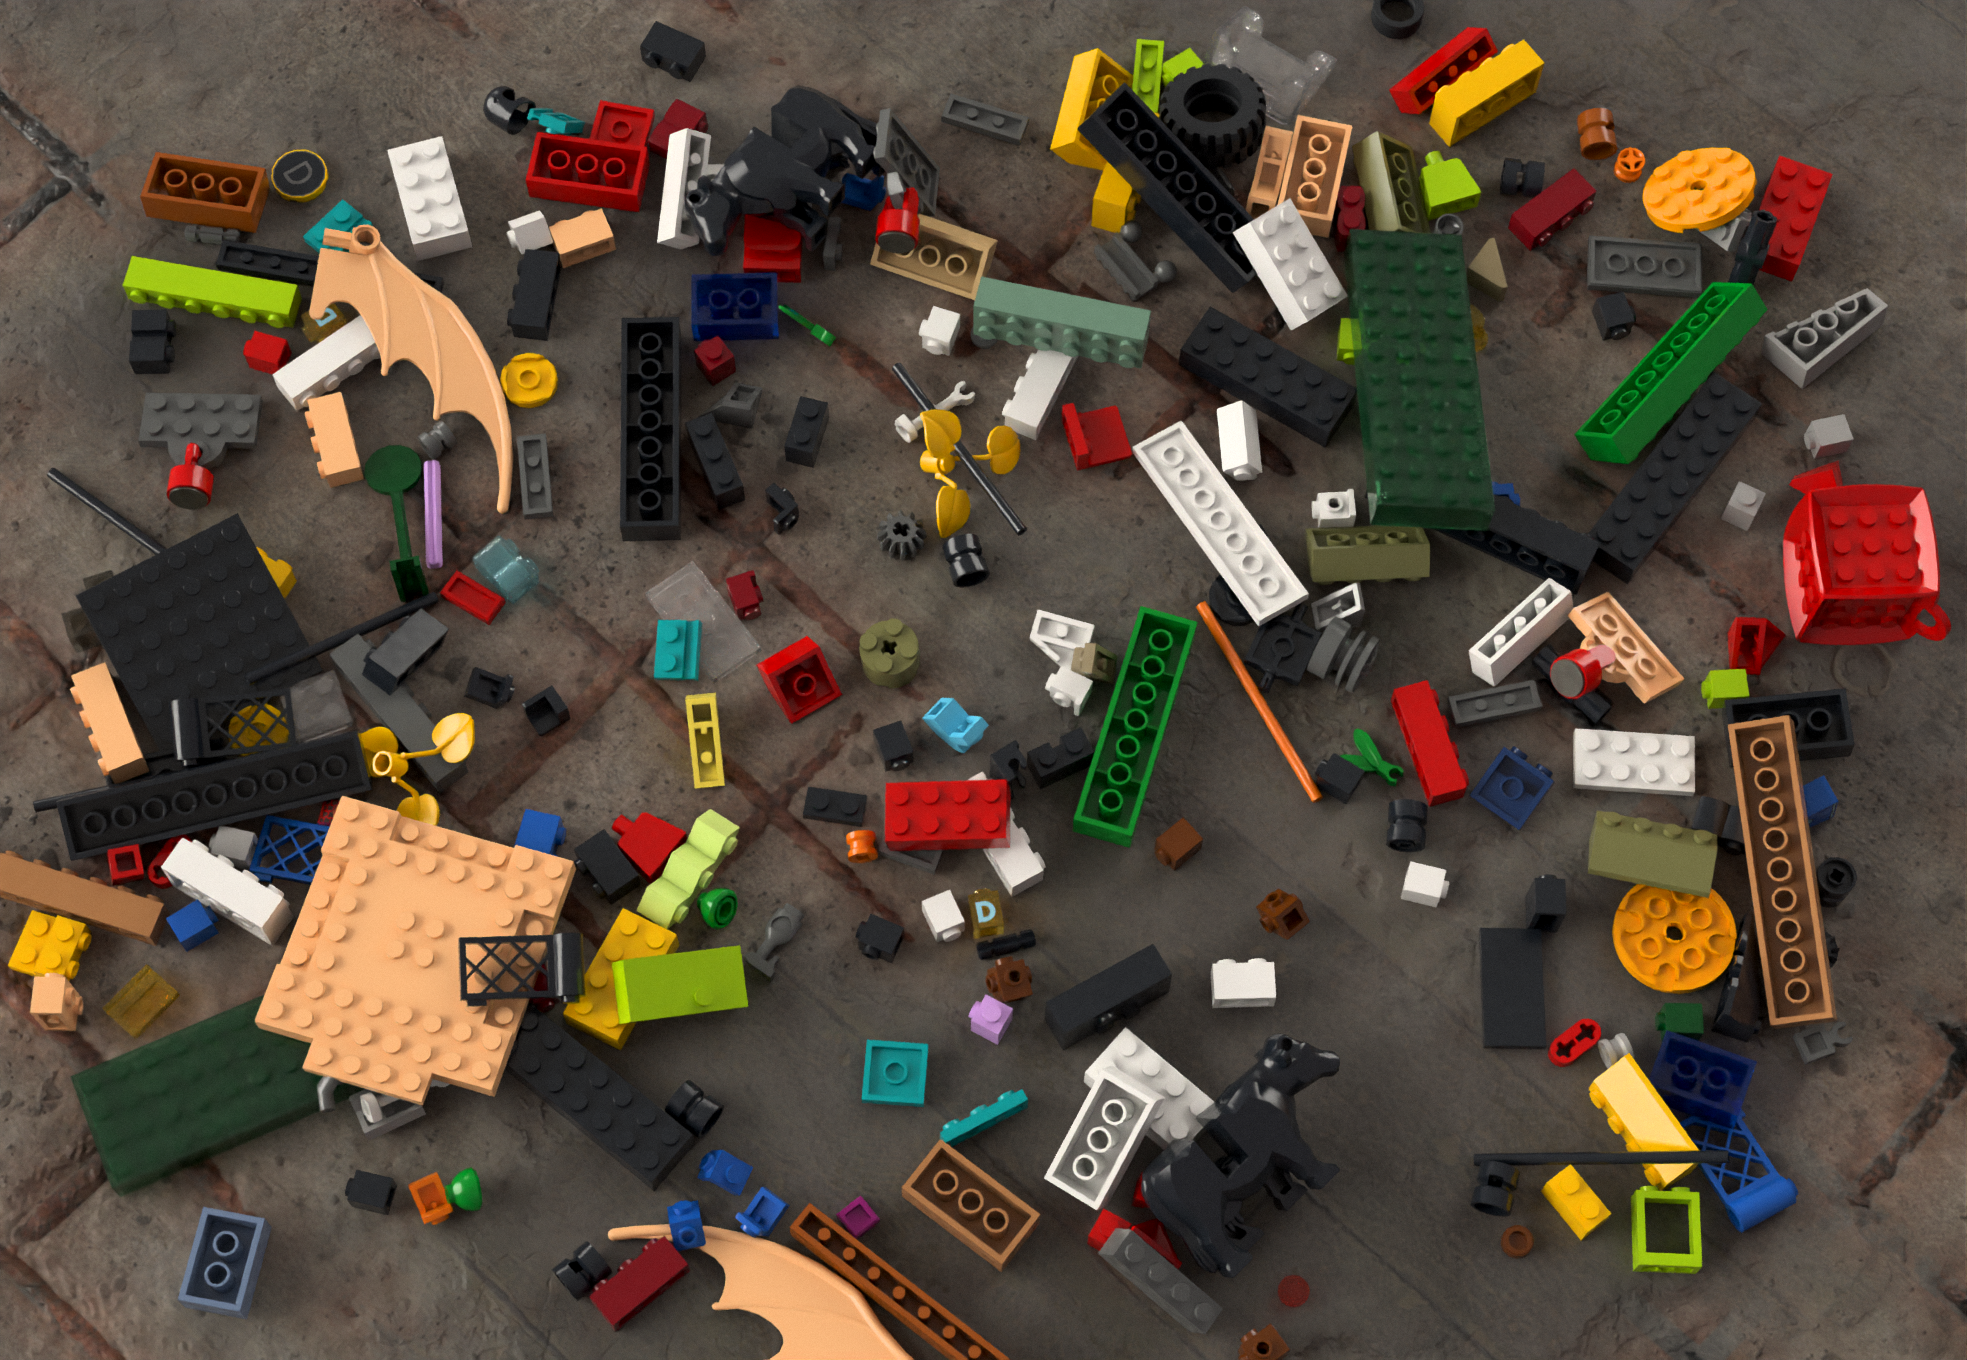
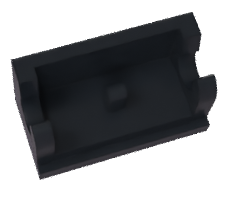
M1016 740L990 755V777L993 780L1007 779L1011 789V800L1015 797L1012 790L1013 780H1017L1023 789L1026 786L1025 778L1019 771V763L1020 767L1026 770L1027 762L1020 752L1019 744Z

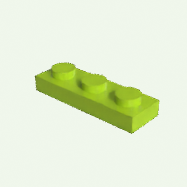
M1137 39L1132 90L1154 113L1158 114L1164 41Z

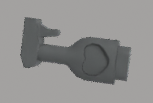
M788 903L783 908H778L766 924V939L756 953L748 952L745 955V960L749 967L771 982L775 977L774 969L779 961V956H774L768 963L765 960L776 946L784 945L794 937L803 925L801 920L804 918V914Z

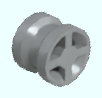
M1624 1033L1616 1034L1612 1040L1603 1039L1598 1042L1601 1058L1608 1069L1629 1053L1634 1059L1632 1046Z

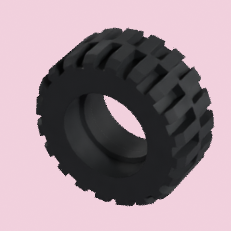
M1202 64L1201 68L1194 66L1187 69L1185 74L1181 72L1173 78V81L1167 84L1160 99V120L1204 167H1208V170H1216V167L1222 166L1223 169L1232 167L1233 163L1240 164L1247 160V155L1251 157L1262 144L1266 127V98L1259 83L1254 82V78L1248 73L1242 74V70L1239 68H1227L1226 64H1218V66ZM1206 111H1221L1233 116L1221 122H1204L1194 118L1197 114Z

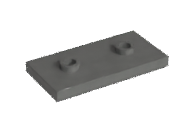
M1589 235L1587 290L1699 298L1702 294V244Z

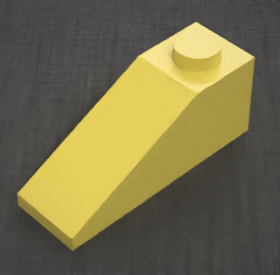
M716 693L687 695L685 701L695 789L725 786Z

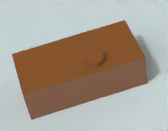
M155 152L140 198L146 217L224 227L225 229L234 228L240 231L256 233L270 186L265 168Z

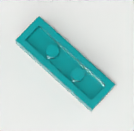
M1023 1089L1014 1092V1090L1007 1091L997 1098L998 1102L987 1107L986 1104H983L972 1110L970 1117L962 1121L954 1119L942 1127L943 1131L940 1132V1139L949 1146L954 1147L1028 1108V1098Z

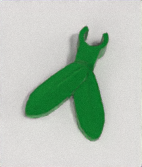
M787 305L778 306L784 313L811 330L810 333L828 346H831L836 339L833 334L818 324L814 325Z
M1355 729L1353 733L1354 743L1362 756L1350 754L1340 756L1363 769L1364 772H1376L1390 786H1396L1397 780L1392 779L1389 775L1397 773L1400 777H1403V769L1399 766L1391 765L1384 760L1382 761L1379 751L1370 736L1361 729Z

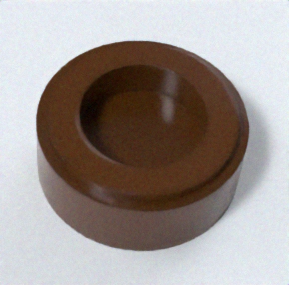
M1521 1225L1507 1228L1501 1237L1503 1251L1509 1257L1516 1259L1528 1255L1534 1245L1532 1233Z

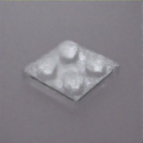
M335 670L282 688H290L296 744L314 740L354 726ZM280 696L283 708L285 709V696Z

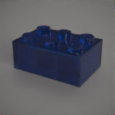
M777 273L691 275V325L694 341L711 340L717 335L722 341L779 339V287Z
M1666 1030L1649 1081L1668 1107L1734 1130L1757 1061Z

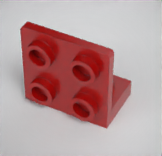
M1074 403L1062 405L1061 421L1077 471L1131 458L1132 451L1117 406L1114 405L1085 413H1077Z

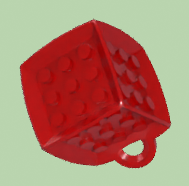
M1885 484L1837 486L1810 490L1799 501L1789 517L1783 537L1785 592L1790 619L1797 641L1825 645H1863L1906 640L1916 633L1929 640L1941 641L1950 633L1951 622L1944 610L1937 604L1940 597L1938 547L1931 509L1923 488ZM1923 609L1934 617L1936 621L1935 626H1927L1919 620Z

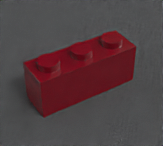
M1573 168L1511 215L1508 229L1530 251L1538 245L1542 247L1551 240L1555 232L1559 229L1564 231L1572 224L1575 217L1579 214L1583 216L1593 208V201L1597 191Z
M665 1236L659 1240L654 1238L642 1248L643 1253L635 1260L629 1258L618 1267L617 1271L619 1273L609 1281L607 1278L601 1280L593 1287V1294L589 1297L593 1305L615 1332L690 1272L688 1263Z

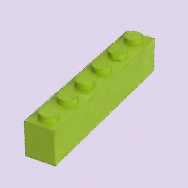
M136 256L131 257L123 282V288L128 298L139 304L149 302L167 309L177 307L196 314L206 312L214 314L219 318L234 317L248 323H255L256 321L268 323L276 328H283L284 326L294 327L302 300L296 284Z

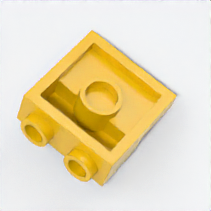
M32 910L8 963V967L34 977H45L46 973H58L70 981L78 973V961L82 952L86 951L91 943V930L84 923L59 915L53 917Z

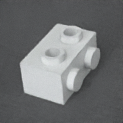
M1262 958L1251 959L1248 963H1236L1232 959L1219 960L1217 964H1212V1008L1274 1006L1276 1000L1274 962H1266Z

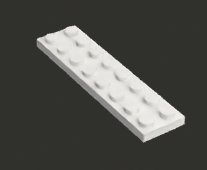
M1182 421L1133 446L1132 453L1258 626L1308 599L1309 593Z

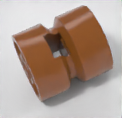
M1593 108L1578 115L1577 126L1578 133L1582 135L1579 140L1582 156L1589 160H1602L1613 156L1618 148L1612 112L1605 108Z

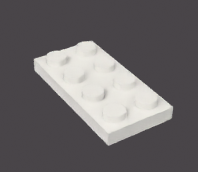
M1575 728L1573 733V788L1693 796L1695 793V736Z

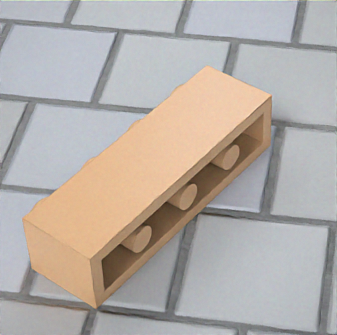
M104 662L71 675L75 687L70 688L76 704L82 703L84 710L79 713L85 728L91 727L93 734L88 737L95 753L101 752L103 758L99 759L98 763L104 777L110 775L114 784L149 772L107 664Z

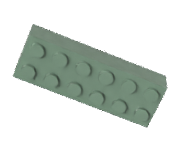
M981 276L973 306V334L987 340L998 339L1007 341L1012 345L1023 344L1033 346L1041 351L1052 350L1062 352L1070 357L1082 356L1100 363L1111 362L1125 368H1142L1149 338L1151 311Z

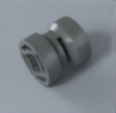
M1444 214L1437 219L1432 241L1438 250L1450 252L1458 247L1463 232L1462 220L1454 214Z
M441 420L433 426V430L423 432L417 437L419 444L432 460L440 457L444 449H451L458 444L451 430Z

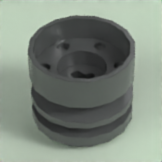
M1335 616L1320 638L1309 661L1307 671L1326 679L1334 669L1338 671L1334 685L1340 687L1345 678L1349 677L1345 690L1353 694L1371 671L1377 658V650L1381 639L1373 636L1368 644L1364 646L1363 644L1368 633L1362 631L1355 640L1350 639L1353 625Z

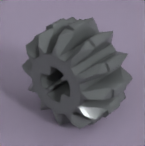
M901 509L898 512V517L889 513L887 521L880 522L879 529L881 531L877 533V540L881 542L880 549L882 552L889 550V557L891 559L896 554H900L902 561L905 560L906 554L915 558L917 555L916 549L923 550V540L927 537L926 530L922 529L923 521L921 519L915 520L913 512L907 517L904 516Z

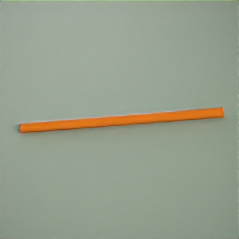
M1207 602L1199 603L1196 606L1198 612L1313 803L1320 801L1323 798L1321 792Z

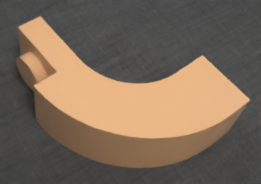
M1270 126L1265 127L1255 176L1246 205V211L1253 219L1277 206L1293 136L1292 131Z

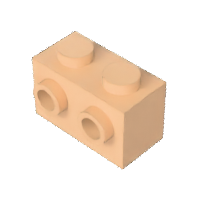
M46 973L45 977H34L30 1008L32 1016L44 1030L76 1031L77 1017L83 1011V998L62 974Z

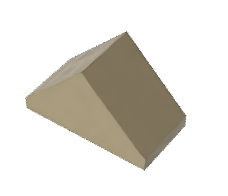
M1490 238L1468 267L1464 281L1493 299L1504 301L1508 286L1495 238Z

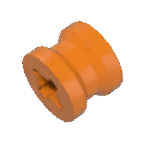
M1631 147L1620 151L1614 166L1615 176L1620 181L1626 183L1638 180L1645 165L1644 154L1640 150Z
M858 830L846 835V843L850 846L848 861L866 863L878 858L877 849L874 848L873 844L876 841L875 832Z

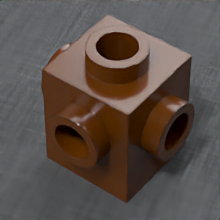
M1279 888L1268 894L1256 906L1262 917L1259 919L1262 927L1268 933L1274 932L1286 940L1290 939L1310 922L1303 909L1301 900L1295 894H1288Z
M1012 956L995 960L996 966L987 970V989L990 993H993L994 999L1006 1004L1033 995L1030 985L1032 983V974L1030 968L1025 966L1024 959L1013 961Z
M1270 1323L1258 1332L1255 1328L1240 1339L1243 1344L1238 1349L1240 1354L1238 1360H1282L1288 1355L1290 1348ZM1258 1350L1263 1351L1265 1354H1260Z

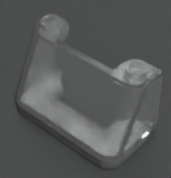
M1244 6L1214 31L1203 64H1210V66L1226 64L1227 68L1232 69V67H1236L1242 70V74L1248 73L1254 78V82L1259 83L1263 89V94L1266 98V116L1283 125L1290 124L1300 115L1331 74L1337 59L1325 52L1315 51L1308 57L1305 63L1262 38L1261 35L1264 30L1263 19L1257 12Z

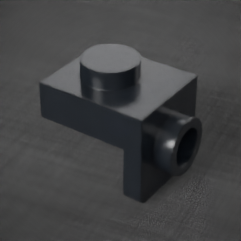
M773 482L765 491L767 503L779 513L773 520L774 531L779 535L784 530L788 531L795 526L799 518V509L790 491L784 487L782 489Z
M475 667L472 669L464 697L497 709L511 700L515 690V686L512 685L514 676L507 674L501 677Z

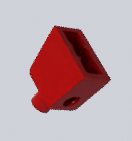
M646 812L641 813L635 822H632L624 815H620L614 821L611 828L622 836L617 843L620 851L649 884L661 877L671 853L687 841L685 831Z

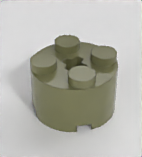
M892 618L872 625L861 636L859 650L862 668L866 677L872 683L878 686L899 688L915 678L920 665V651L918 639L910 627L900 620Z

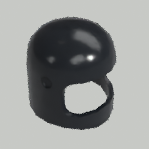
M499 86L491 90L487 95L483 105V112L487 120L508 134L515 135L527 125L530 108H536L535 102L526 97L515 100L514 89L507 86ZM528 103V108L525 112L517 109L520 105Z

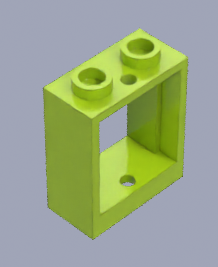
M1642 1186L1639 1190H1636L1631 1196L1633 1271L1696 1274L1702 1268L1699 1192H1690V1188L1674 1187L1671 1188V1191H1659V1188L1656 1186ZM1645 1203L1688 1204L1690 1254L1646 1252Z

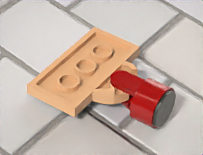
M1609 592L1573 608L1567 615L1586 638L1581 642L1580 649H1574L1553 661L1550 668V678L1553 686L1562 696L1569 699H1577L1595 690L1603 679L1611 683L1626 682L1633 690V693L1645 704L1679 686L1684 680V677Z

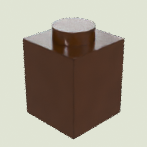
M1183 817L1156 839L1155 855L1164 866L1169 865L1175 871L1201 850L1203 838Z

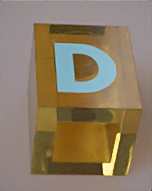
M334 303L326 308L323 317L319 320L312 319L309 315V310L301 315L304 327L301 328L302 332L310 342L315 340L317 344L347 324L345 316Z
M988 888L975 890L973 894L968 895V909L974 939L1004 934V921L998 890L991 891Z

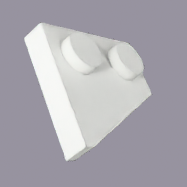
M1037 610L1030 640L1060 667L1063 666L1071 670L1074 649L1076 647L1084 648L1085 643L1091 642L1095 626Z

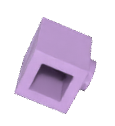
M985 995L982 1002H975L969 1013L971 1031L998 1045L1012 1021L1013 1008Z

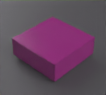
M861 1195L836 1214L837 1219L849 1234L857 1240L880 1222L879 1217Z

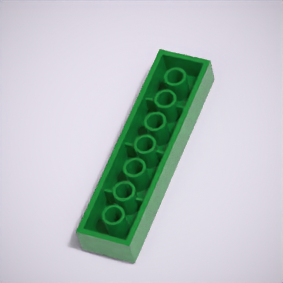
M1712 282L1574 434L1590 460L1629 464L1638 457V453L1645 445L1656 437V433L1663 425L1673 418V414L1691 398V394L1708 379V375L1725 360L1726 355L1735 346L1741 343L1744 335L1758 324L1762 315L1768 310L1751 283Z
M1140 606L1073 819V832L1124 847H1131L1195 639L1198 622Z

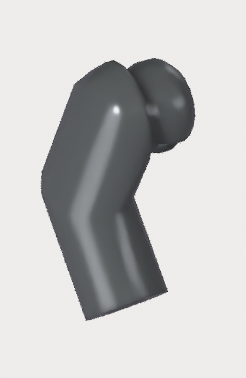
M331 1077L321 1078L317 1084L320 1112L326 1113L336 1110L333 1091L337 1085H342L344 1082Z

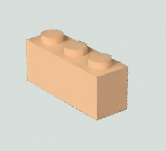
M337 392L307 400L310 411L305 412V417L309 429L314 428L316 436L311 437V442L315 454L320 453L322 461L317 462L321 479L327 478L330 488L363 480L364 476L342 393Z

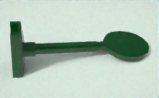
M389 445L378 449L369 457L365 464L364 475L368 485L375 492L391 496L400 559L389 561L390 569L400 601L407 602L406 594L422 591L423 596L429 594L428 584L419 555L412 556L403 496L405 492H408L417 485L422 476V463L418 454L411 448L402 445Z

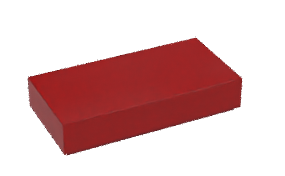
M457 570L440 592L442 598L487 625L492 623L506 604L503 597Z

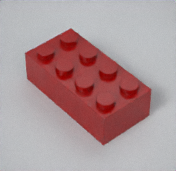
M537 132L526 176L529 197L640 212L650 166L648 149L644 146Z
M1779 155L1758 211H1769L1777 218L1774 232L1768 243L1770 247L1763 267L1759 269L1760 271L1792 282L1801 263L1833 174Z
M1007 779L886 783V845L890 851L1010 848L1011 789Z

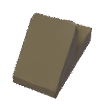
M1085 643L1084 648L1076 647L1074 649L1071 671L1092 681L1114 684L1118 656L1096 643Z

